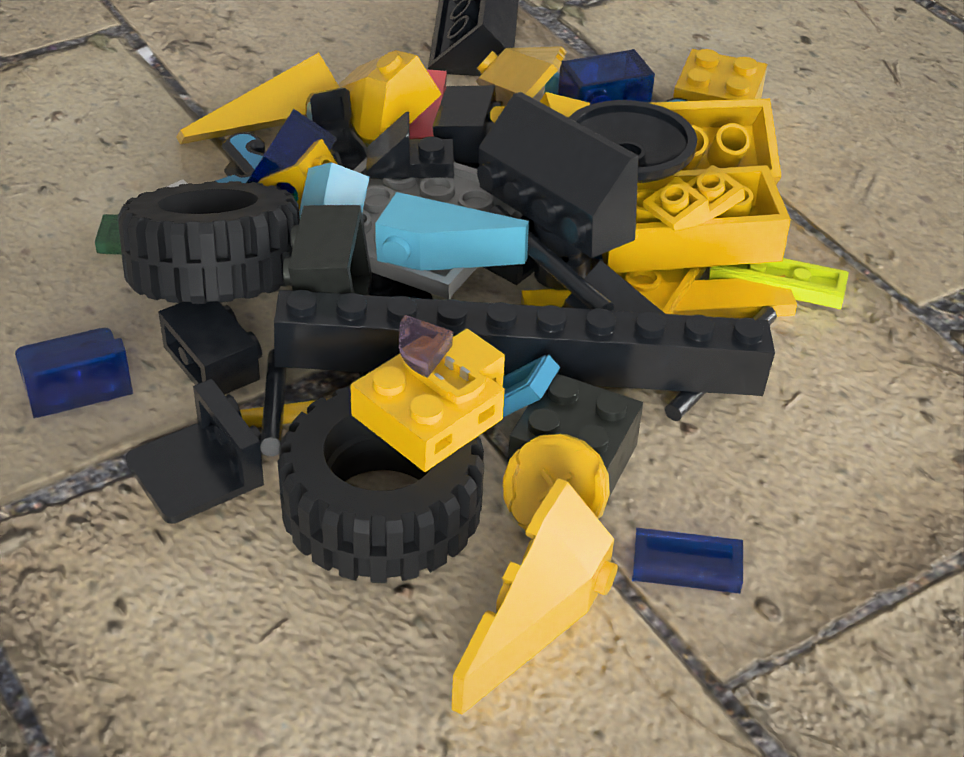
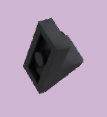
M406 112L367 147L366 176H369V179L454 178L453 139H440L438 137L410 139L409 112Z

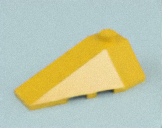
M562 46L505 48L499 56L492 51L476 68L482 74L475 82L479 86L495 85L496 101H502L503 106H506L513 94L518 92L533 98L559 70L562 64L561 61L565 58L564 56L567 51Z
M398 50L358 66L338 84L340 88H346L350 91L351 124L359 137L368 144H371L406 112H409V123L411 124L442 95L418 56Z
M318 52L182 128L176 138L180 144L234 135L236 133L303 122L306 120V101L310 93L340 87Z

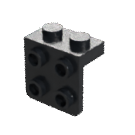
M212 379L193 386L198 423L132 449L126 454L128 468L163 520L170 524L183 521L264 485L261 457L264 454L260 449L261 433L255 425L249 427L246 424L234 397L230 394L225 396Z

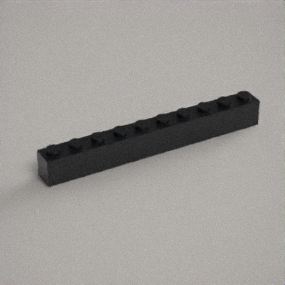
M279 290L274 318L275 367L369 373L429 335L443 344L465 329H469L505 354L504 376L544 355H550L560 366L556 374L593 386L763 396L775 355L769 320L753 318L661 314L650 311H612L601 308H564L553 305H516L504 302H467L455 299H419L406 296H371L356 293H323L307 290Z

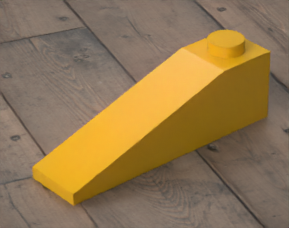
M557 478L535 512L525 531L526 536L530 537L531 540L525 550L521 565L510 561L502 577L504 583L496 602L497 613L487 610L483 614L453 674L452 710L461 715L589 611L598 593L606 596L612 587L618 565L611 562L614 538L569 482Z

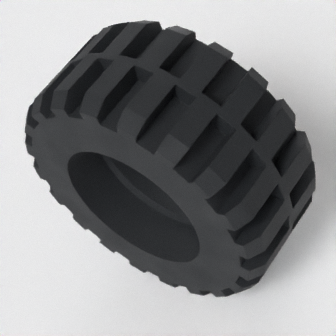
M217 181L201 184L188 183L180 184L176 187L158 188L153 192L141 193L137 198L132 197L127 200L118 214L125 281L139 295L145 294L147 298L154 300L166 299L167 302L180 303L182 301L192 302V304H206V302L219 301V303L231 302L233 299H250L258 297L261 293L278 291L280 286H286L283 278V262L286 256H291L292 254L291 231L293 225H299L300 222L299 205L287 190H281L280 187L273 185L264 186L263 183L229 181L227 183H217Z
M348 386L335 390L332 398L327 400L322 396L307 407V414L301 412L289 426V431L282 437L279 446V459L277 463L282 520L286 532L292 535V542L301 553L306 556L312 555L313 563L327 571L334 567L339 570V576L357 581L358 576L370 577L371 583H387V578L401 576L402 581L417 578L419 571L425 568L432 572L447 563V555L451 557L458 555L467 546L468 538L475 534L479 525L480 511H482L484 449L482 441L479 437H476L424 472L352 416L351 390ZM376 470L401 472L418 480L406 487L386 491L362 489L345 482L358 474Z

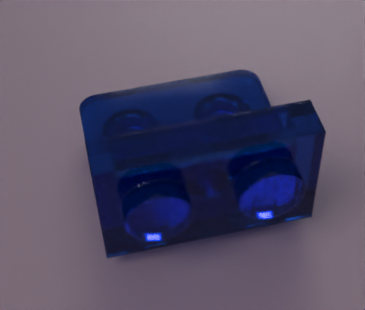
M98 328L25 345L15 351L17 364L34 419L133 394L124 344L121 338L114 339L112 331L108 328Z

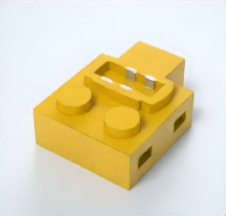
M465 329L443 344L429 335L351 384L352 416L422 471L426 472L503 419L505 388L502 386L505 354L469 329Z

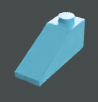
M396 192L375 223L377 261L420 271L525 264L528 255L529 221Z

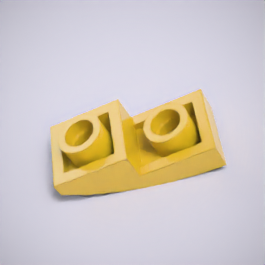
M711 165L688 183L677 176L643 201V207L673 231L683 230L713 219L745 199L744 186L715 165Z

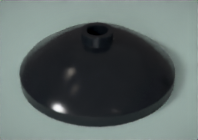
M631 100L604 101L583 107L568 117L638 155V183L658 181L672 176L685 168L692 161L696 153L697 135L691 124L679 114L655 104Z

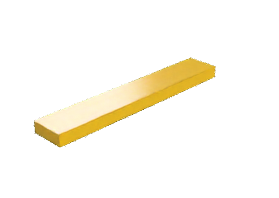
M739 278L694 280L674 309L673 314L752 318L763 306H770L776 311L777 316L795 315L797 302L791 289ZM681 281L661 282L660 286L653 291L639 292L655 306L663 308ZM642 283L639 285H650L653 283ZM555 289L522 290L521 304L562 307L571 292L569 290Z

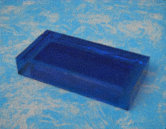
M636 527L632 581L741 594L743 585V540Z

